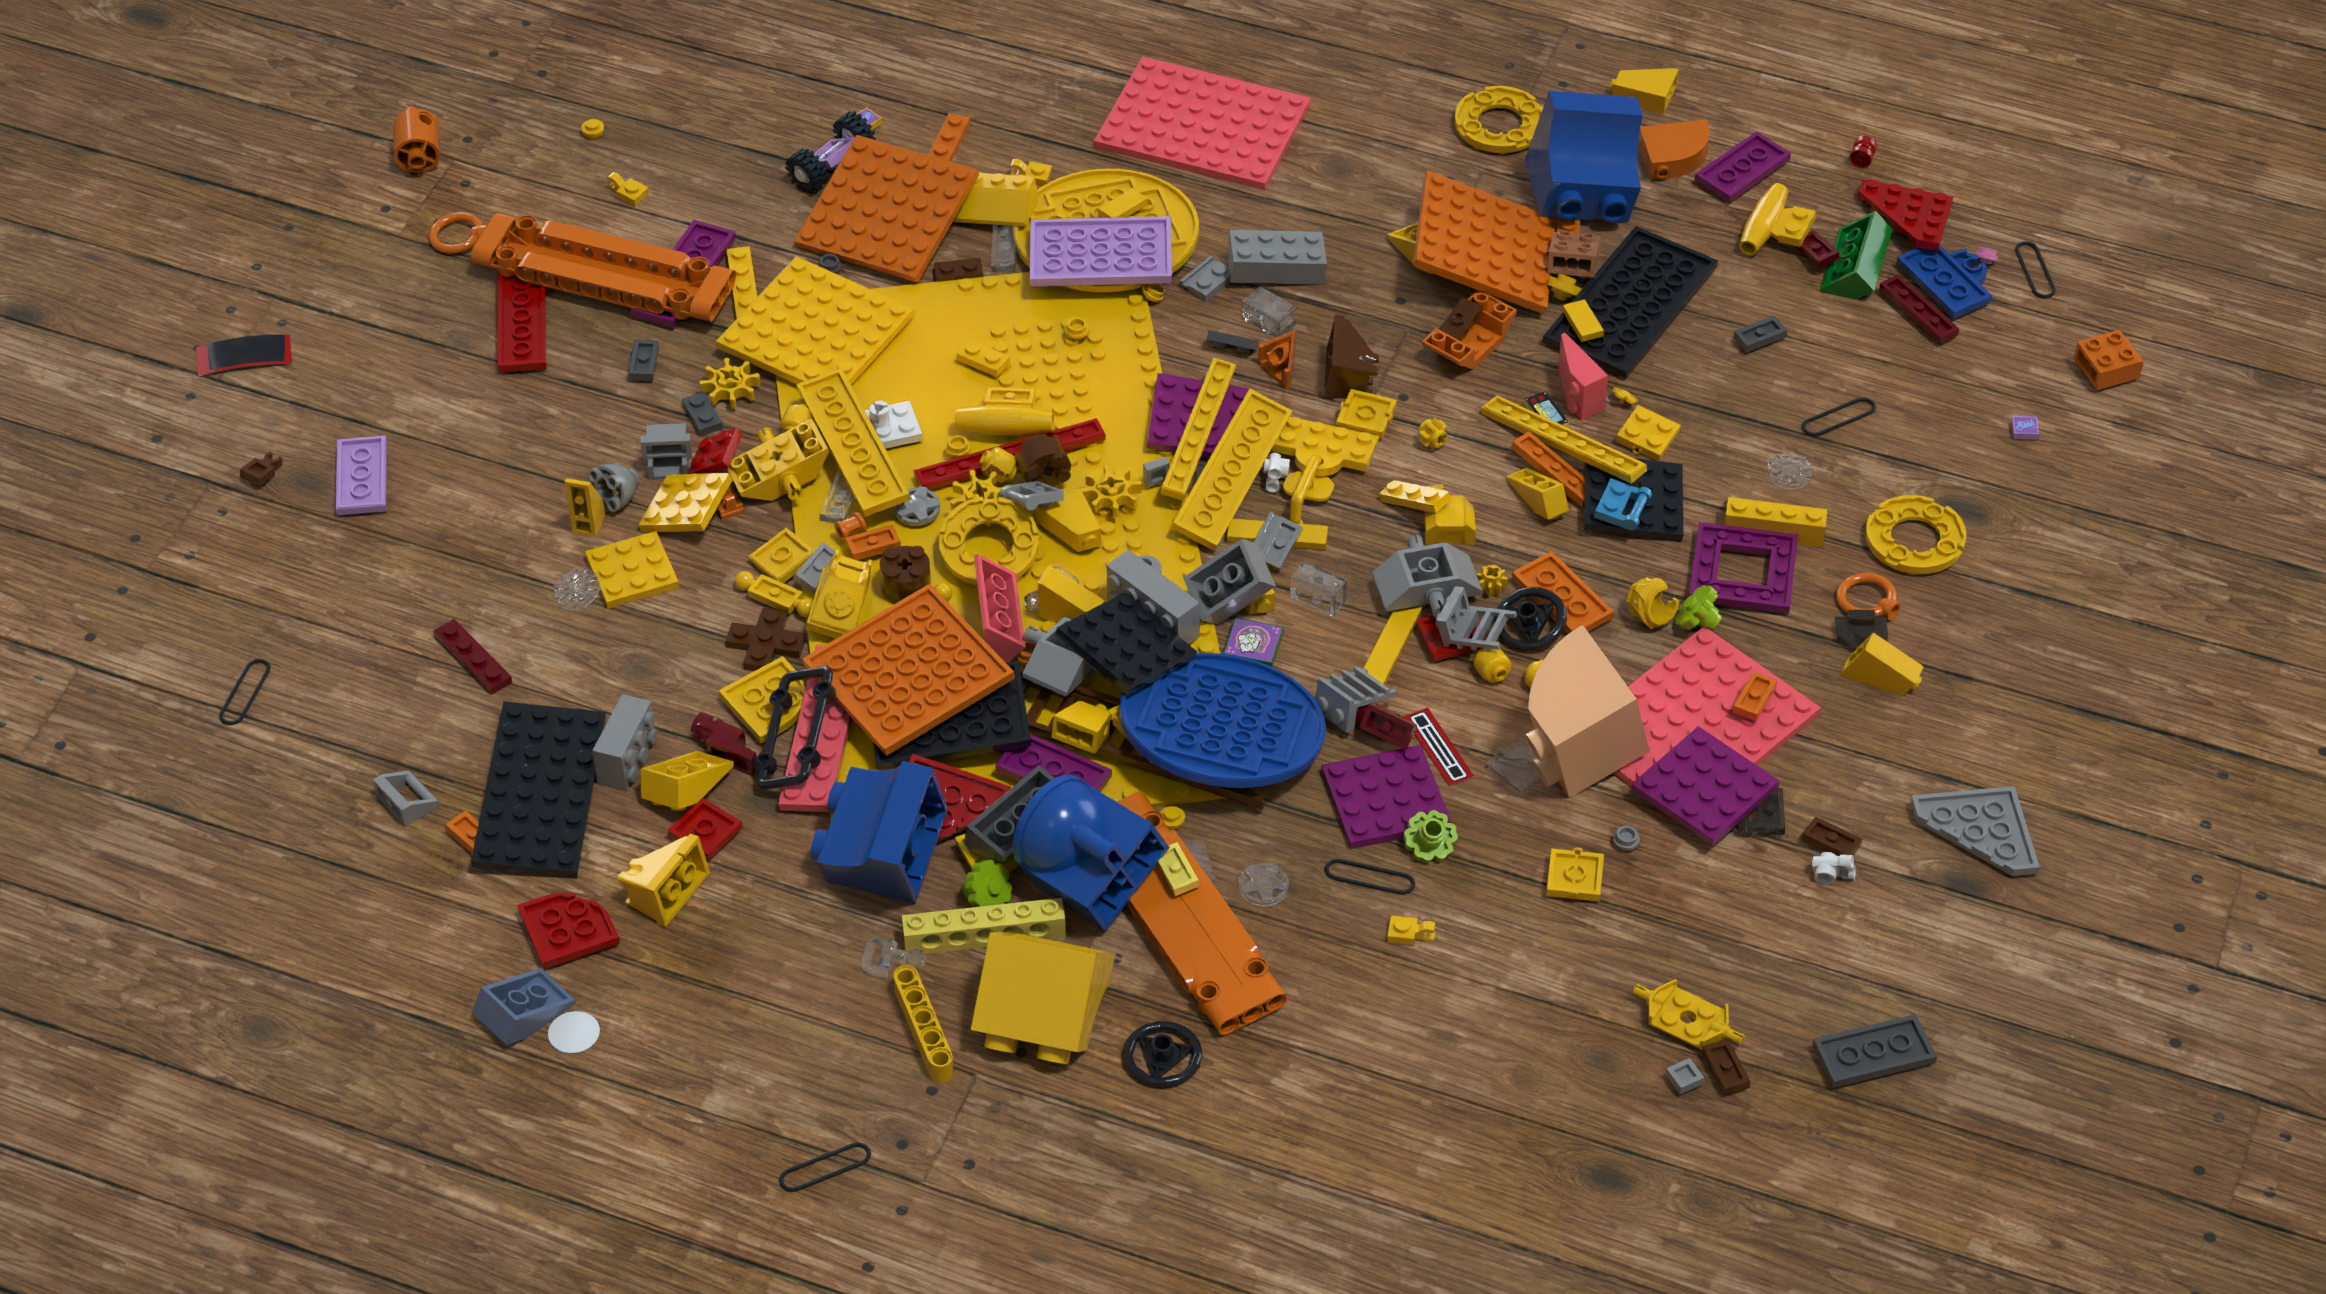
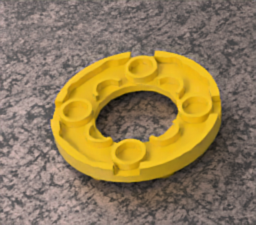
M1508 86L1484 87V91L1476 94L1472 91L1458 103L1455 110V127L1460 137L1477 150L1500 155L1517 152L1530 146L1543 106L1540 107L1534 96L1517 88ZM1506 108L1516 112L1521 117L1522 125H1520L1519 129L1510 130L1508 134H1503V132L1494 134L1488 132V129H1483L1478 118L1488 109Z
M1903 495L1890 498L1877 506V509L1868 517L1865 537L1873 555L1885 565L1910 575L1930 574L1947 569L1961 557L1966 543V528L1960 516L1948 505L1943 507L1934 503L1933 498L1925 496ZM1919 520L1934 527L1939 534L1940 541L1936 547L1930 548L1929 551L1917 552L1913 550L1911 552L1905 546L1895 543V540L1892 539L1891 531L1900 522Z
M978 497L968 500L953 509L941 526L939 549L945 566L954 576L966 583L978 586L975 561L966 551L964 542L966 535L972 528L984 523L1000 524L1007 528L1013 536L1014 543L1011 551L1006 557L999 559L995 563L1016 573V579L1032 566L1039 548L1038 529L1030 513L1021 505L1002 497H998V499Z

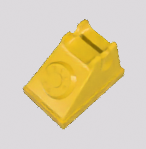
M839 549L835 551L827 566L822 569L805 629L837 639L859 626L871 585V559L867 562H860L842 556Z
M689 834L641 858L632 859L628 863V867L631 869L627 872L622 871L618 875L617 880L626 887L628 898L625 900V903L655 919L658 925L666 927L708 877L710 870L699 836Z

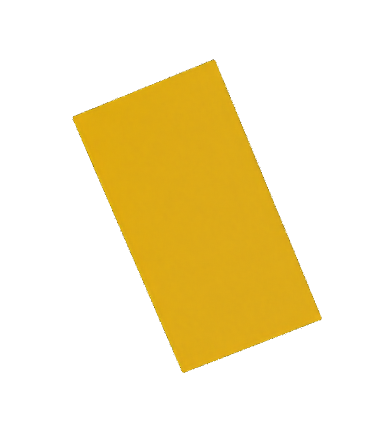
M1030 272L871 288L873 291L914 308V317L851 385L864 410H869L870 405H874L875 401H884L888 405L910 401L922 432V441L886 448L907 489L919 487L914 477V470L955 458L946 452V444L953 436L961 435L970 443L969 454L1035 436L984 435L956 429V410L985 406L984 400L988 387L1036 389L1033 409L1054 413V430L1095 418L1098 419L1106 434V440L1066 451L1071 462V477L1068 481L1054 486L1055 488L1063 490L1064 493L1079 488H1090L1091 486L1086 485L1085 474L1089 472L1096 477L1103 476L1105 464L1109 465V471L1113 472V474H1121L1128 467L1130 468L1131 478L1129 482L1138 480L1142 482V493L1131 494L1137 496L1136 509L1131 508L1129 505H1120L1119 516L1113 517V510L1109 509V507H1103L1099 509L1097 514H1094L1101 528V546L1077 552L1035 521L1039 536L1038 553L1028 571L1016 579L1024 633L1030 625L1047 633L1057 624L1056 622L1039 617L1038 582L1048 566L1055 568L1102 598L1105 603L1108 601L1106 565L1127 550H1130L1136 556L1147 555L1156 558L1162 566L1161 574L1190 595L1183 577L1202 565L1198 543L1171 529L1188 494H1186L1184 501L1160 494L1163 483L1147 488L1143 482V464L1166 457L1171 465L1175 453L1146 448L1158 373H1162L1148 301L1144 297L1142 287L1120 292H1088L1063 286H1030ZM1075 317L1084 319L1089 326L1088 335L1082 339L1068 337L1065 327L1070 319ZM971 339L1010 356V364L998 377H994L958 361L957 352ZM776 375L782 420L788 407L799 404L805 405L795 383ZM829 451L816 479L800 486L804 492L803 496L799 498L797 492H795L797 500H791L795 535L815 551L824 542L835 551L839 549L842 556L852 559L846 546V541L842 542L835 531V522H842L852 517L853 513L858 512L866 523L867 531L893 524L901 546H921L930 560L931 585L935 587L939 583H945L951 587L952 597L948 603L984 640L978 586L966 583L954 576L945 566L940 555V529L944 520L952 511L950 500L958 499L962 496L953 492V484L930 490L939 498L940 512L936 519L926 525L910 526L902 523L895 516L894 506L864 517ZM1018 467L1014 477L1009 482H996L994 486L1000 488L1005 485L1010 486L1026 482ZM982 475L977 478L979 480H986L989 477ZM970 479L958 483L962 485L970 484L971 481ZM1088 499L1087 502L1092 510V502L1094 500ZM934 510L928 511V516L931 515L934 512ZM1027 510L1034 519V510ZM914 516L907 517L909 519H916ZM986 523L972 528L966 535L964 542L965 549L971 557L974 558L976 554H979L993 562L1006 557L1014 543L1013 536L1008 529L995 523H991V526H986ZM884 553L857 560L860 562L872 560L871 585L860 624L898 603L893 601L892 597L888 594L885 595L881 589L880 560ZM802 586L803 597L813 600L815 592L811 593ZM1201 618L1200 637L1189 644L1197 653L1220 654L1215 625L1202 621ZM807 630L810 654L815 651L816 645H826L836 639ZM1015 656V657H1014L1012 660H1010L1009 662L1018 661V660H1017V658H1016V656ZM1019 662V665L1021 667H1026V665H1023ZM1096 671L1079 684V686L1120 699L1123 693L1106 677ZM1030 687L1024 694L1027 713L1040 693L1039 690ZM1052 695L1036 722L1048 726L1064 698ZM853 719L838 782L845 783L851 766L877 770L873 741ZM1116 728L1107 746L1119 749L1125 736ZM1039 737L1112 769V777L1100 792L1116 802L1136 792L1144 793L1153 807L1226 799L1225 797ZM1133 747V749H1132V751H1131L1130 753L1143 757V756ZM1007 750L937 761L1011 786V788L1018 783V781L996 772L995 765ZM830 812V819L832 821L834 813Z

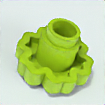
M1702 585L1697 588L1692 596H1689L1679 608V613L1675 617V624L1682 630L1686 629L1688 631L1697 625L1700 628L1714 629L1722 618L1719 610L1713 604L1718 597L1717 591L1710 585Z
M1432 810L1428 815L1418 812L1409 819L1408 829L1405 830L1403 839L1405 841V848L1409 851H1414L1413 857L1415 860L1429 864L1433 859L1443 862L1447 857L1451 856L1453 845L1457 842L1458 835L1456 833V826L1452 823H1447L1448 817L1446 814Z
M982 860L973 865V872L967 873L963 884V893L968 898V902L973 907L1004 904V902H1009L1012 885L1007 881L1009 873L1001 863L994 864L992 860Z

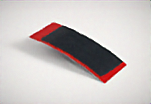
M267 334L245 336L196 347L198 376L244 366L292 364L290 335Z

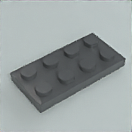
M1916 1014L1813 1039V1048L1833 1088L1934 1064L1937 1059V1055Z

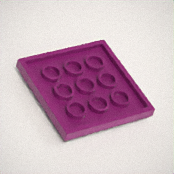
M1158 373L1146 448L1176 453L1204 381ZM1229 385L1202 453V458L1210 459L1249 388Z
M1698 726L1636 779L1631 785V791L1713 846L1778 789L1780 780Z
M1421 744L1408 747L1407 749L1401 748L1321 765L1323 778L1350 849L1402 839L1405 830L1408 829L1409 819L1418 812L1428 815L1430 811L1436 810L1439 813L1446 814L1448 817L1447 823H1452Z

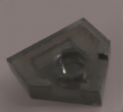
M1849 610L1848 616H1835L1836 640L1844 647L1849 646L1855 651L1872 633H1875L1885 641L1888 640L1886 616H1875L1874 610Z

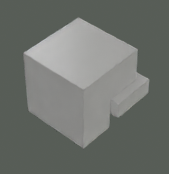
M686 423L647 425L646 436H641V449L643 460H648L649 480H664L667 475L688 474L689 458H692L690 434H687Z

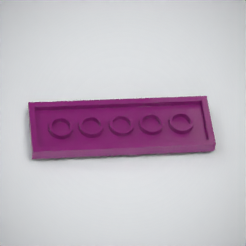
M693 220L673 250L683 252L691 259L694 257H704L708 260L709 267L712 268L714 265L717 266L727 249L735 241L736 233L729 229ZM634 308L630 309L631 316L670 328H674L680 320L673 317L669 311L655 314Z

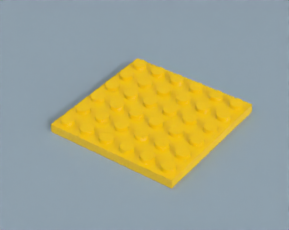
M796 256L716 340V348L744 361H749V363L795 384L842 368L850 385H852L914 317V308Z

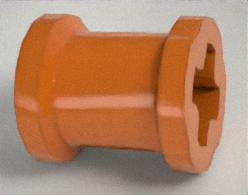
M858 512L853 513L852 517L842 522L837 521L834 523L835 531L842 542L846 541L845 537L867 531L866 523Z

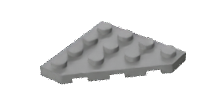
M2015 786L1912 795L1911 806L1916 822L2011 876L2039 873L2040 866Z

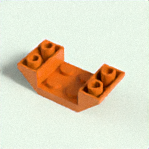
M1479 290L1469 297L1468 300L1482 306L1483 312L1461 341L1437 328L1422 341L1423 346L1460 366L1470 369L1477 367L1502 343L1517 314L1515 308Z

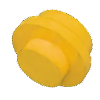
M589 119L582 124V133L588 139H598L604 132V124L600 120Z
M1162 284L1143 285L1142 291L1147 300L1160 302L1164 298L1165 289Z
M1075 317L1068 321L1065 332L1072 339H1082L1088 335L1089 326L1084 319Z
M953 436L946 444V452L955 458L965 456L970 452V443L964 436Z
M1168 806L1160 811L1169 830L1174 829L1176 831L1185 822V813L1179 807Z

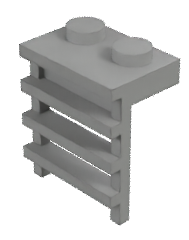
M1455 586L1451 595L1447 597L1441 613L1437 615L1436 627L1439 628L1444 647L1456 644L1457 648L1460 649L1465 645L1471 646V650H1477L1478 647L1485 648L1486 652H1491L1492 649L1499 650L1500 643L1496 642L1508 618H1516L1517 613L1510 610L1470 606L1465 588ZM1480 615H1484L1472 639H1468ZM1494 616H1498L1487 639L1483 641L1482 639Z
M1357 666L1354 667L1351 673L1344 670L1341 676L1331 674L1328 680L1322 677L1318 678L1315 700L1319 704L1325 718L1343 731L1349 732L1354 730L1358 707L1397 696V691L1395 689L1390 690L1369 675L1367 669H1361Z

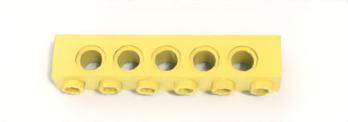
M1062 898L902 915L906 956L987 947L990 932H1014L1048 940L1066 939Z

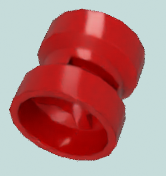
M1868 136L1858 137L1849 156L1851 163L1859 168L1868 167L1873 160L1877 143Z

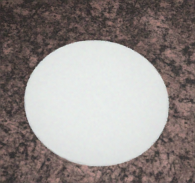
M580 1011L560 1015L551 1023L548 1030V1038L552 1046L565 1053H578L590 1048L597 1041L600 1034L597 1020L590 1014Z

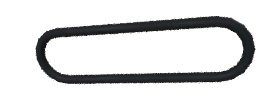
M2029 241L2018 243L2015 250L2032 291L2041 298L2052 297L2056 289L2038 247ZM2021 245L2034 247L2052 288L2050 294H2040L2036 291L2019 251Z
M1866 397L1854 399L1805 420L1802 423V430L1810 436L1822 435L1872 414L1876 409L1874 401ZM1867 401L1872 405L1870 411L1820 432H1810L1805 428L1808 422L1856 402Z
M255 659L246 665L220 711L219 718L222 723L234 725L241 722L270 672L271 667L268 661ZM254 663H264L267 669L241 716L234 721L225 720L223 714L250 666Z
M1333 859L1325 866L1327 876L1338 881L1397 894L1410 893L1415 887L1414 878L1403 872L1343 859ZM1333 863H1343L1408 878L1411 881V886L1407 890H1397L1338 877L1329 872V867Z
M856 1142L783 1171L780 1175L779 1183L787 1191L801 1190L867 1163L871 1157V1150L864 1143ZM857 1146L867 1151V1156L864 1160L797 1187H788L784 1184L783 1179L786 1174Z

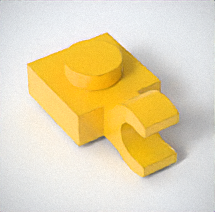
M1013 159L1011 163L1012 171L1010 175L1035 176L1037 186H1044L1049 182L1052 174V165L1030 161L1027 166L1020 159Z
M612 172L607 177L608 180L612 181L608 188L616 192L618 199L634 207L649 194V187L631 178L625 182L616 172Z
M1391 915L1387 941L1388 943L1412 946L1415 944V939L1434 942L1435 922L1424 921L1418 924V918Z

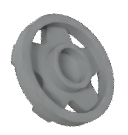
M922 486L907 489L911 500L901 503L903 506L899 509V504L894 506V513L897 519L910 526L926 525L936 519L940 512V501L937 495L928 490L927 487ZM934 510V512L928 516L927 512ZM914 516L916 519H909L907 517Z

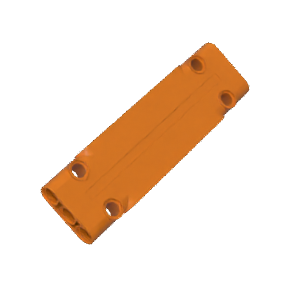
M496 213L474 245L471 253L473 264L498 269L499 273L504 277L516 275L519 279L528 283L650 313L660 314L663 311H669L676 319L693 317L712 322L736 281L735 270L716 265L711 268L709 267L708 260L704 257H694L691 259L687 254L680 251L552 220L546 221L543 226H538L536 218L531 215H523L517 218Z
M1136 792L1117 801L1119 804L1151 822L1168 845L1178 842L1199 880V887L1175 896L1157 864L1127 902L1126 906L1189 996L1193 994L1196 998L1200 1012L1208 1016L1219 1034L1227 1035L1281 1008L1287 1001V995L1268 970L1267 961L1261 958L1256 944L1174 829H1168L1164 822L1163 814L1154 809L1142 792Z

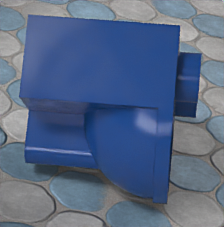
M1062 775L1054 778L1031 798L1019 818L1013 837L1015 861L1034 886L1053 899L1062 898L1064 906L1104 931L1110 926L1157 865L1158 861L1170 848L1151 822L1074 775Z

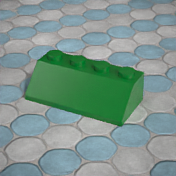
M1876 211L1839 228L1834 248L1839 251L1840 259L1827 266L1820 288L1823 293L1856 300L1874 292L1893 230Z

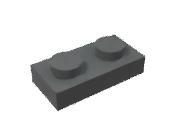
M1775 316L1734 331L1733 338L1747 353L1787 337V329Z
M1211 330L1208 331L1207 340L1213 341V346L1227 348V344L1236 346V351L1250 353V349L1257 350L1259 340Z
M658 340L634 341L629 368V380L653 381L659 352Z
M705 392L682 399V406L700 436L723 429L722 421Z

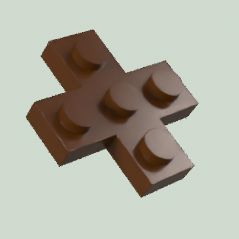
M762 608L756 626L732 622L725 642L726 648L747 650L743 662L744 670L756 671L773 662L775 655L800 658L806 641V635L802 632L784 630L788 619L787 611Z

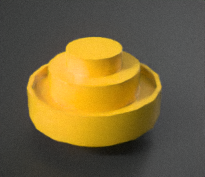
M1560 273L1557 278L1549 276L1547 284L1551 286L1550 290L1554 292L1553 297L1566 301L1567 297L1577 296L1582 289L1575 285L1576 279Z

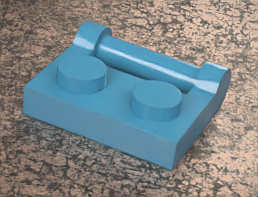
M1610 479L1595 510L1594 518L1628 530H1635L1639 525V516L1645 503L1649 502L1652 496V491L1647 487L1637 488ZM1629 499L1636 500L1630 514L1627 516L1622 515Z

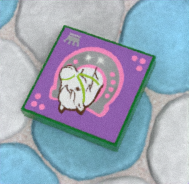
M1234 618L1223 654L1248 658L1273 667L1283 637L1284 627Z

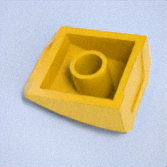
M1450 495L1451 500L1437 513L1424 511L1425 545L1445 542L1448 544L1475 545L1476 525L1474 507L1463 495Z

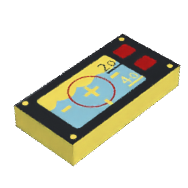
M1546 391L1524 399V405L1528 410L1568 428L1569 422Z

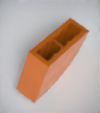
M1706 119L1640 127L1638 146L1650 180L1684 176L1702 165L1707 156L1710 135Z

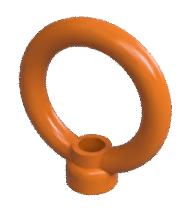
M466 212L451 213L441 217L433 224L429 231V242L439 252L445 254L462 253L474 247L487 225H483L481 220L473 214ZM463 221L474 226L471 230V237L463 243L447 245L438 239L440 230L450 223Z
M1859 573L1852 575L1842 581L1837 588L1836 600L1839 607L1853 617L1872 619L1883 616L1891 621L1895 619L1900 611L1901 604L1896 601L1897 593L1894 585L1888 579L1878 574ZM1872 583L1882 587L1887 594V598H1883L1879 602L1878 607L1862 609L1850 604L1846 598V593L1856 584Z

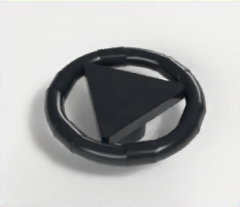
M1527 587L1514 591L1505 597L1497 608L1516 611V618L1509 619L1529 642L1512 638L1505 631V627H1503L1499 638L1510 648L1519 651H1534L1547 647L1562 634L1567 621V612L1563 601L1551 590L1541 587ZM1536 596L1550 601L1549 603L1542 604L1526 601L1521 603L1519 607L1508 609L1521 598ZM1555 606L1557 623L1550 633L1538 640ZM1494 616V624L1498 616Z
M1156 1021L1139 1027L1128 1037L1122 1051L1124 1065L1130 1075L1140 1083L1159 1088L1177 1086L1189 1080L1199 1069L1203 1058L1202 1047L1195 1034L1185 1026L1168 1021ZM1161 1031L1173 1032L1190 1045L1173 1042V1039L1166 1034H1159L1154 1038L1145 1035ZM1139 1040L1152 1076L1147 1075L1134 1063L1133 1052ZM1192 1052L1189 1066L1184 1071L1161 1078Z

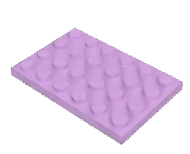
M1171 216L1031 220L1030 286L1172 283Z

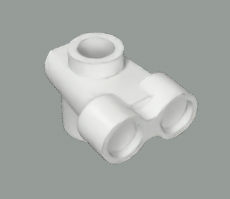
M1271 453L1270 458L1265 459L1263 473L1268 474L1266 490L1270 493H1275L1279 490V478H1286L1288 476L1290 459L1281 458V455L1278 453Z
M1823 852L1821 856H1813L1812 868L1817 882L1832 884L1836 881V876L1842 877V879H1855L1856 866L1854 865L1853 855L1836 856L1831 852Z

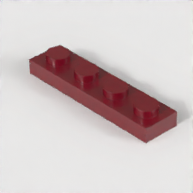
M1899 274L1880 283L1879 290L1937 343L1941 345L1958 336L1959 328Z
M455 619L433 630L434 637L491 695L512 683L511 675Z

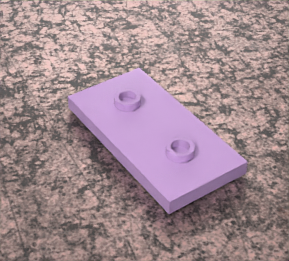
M386 436L337 439V515L387 511Z

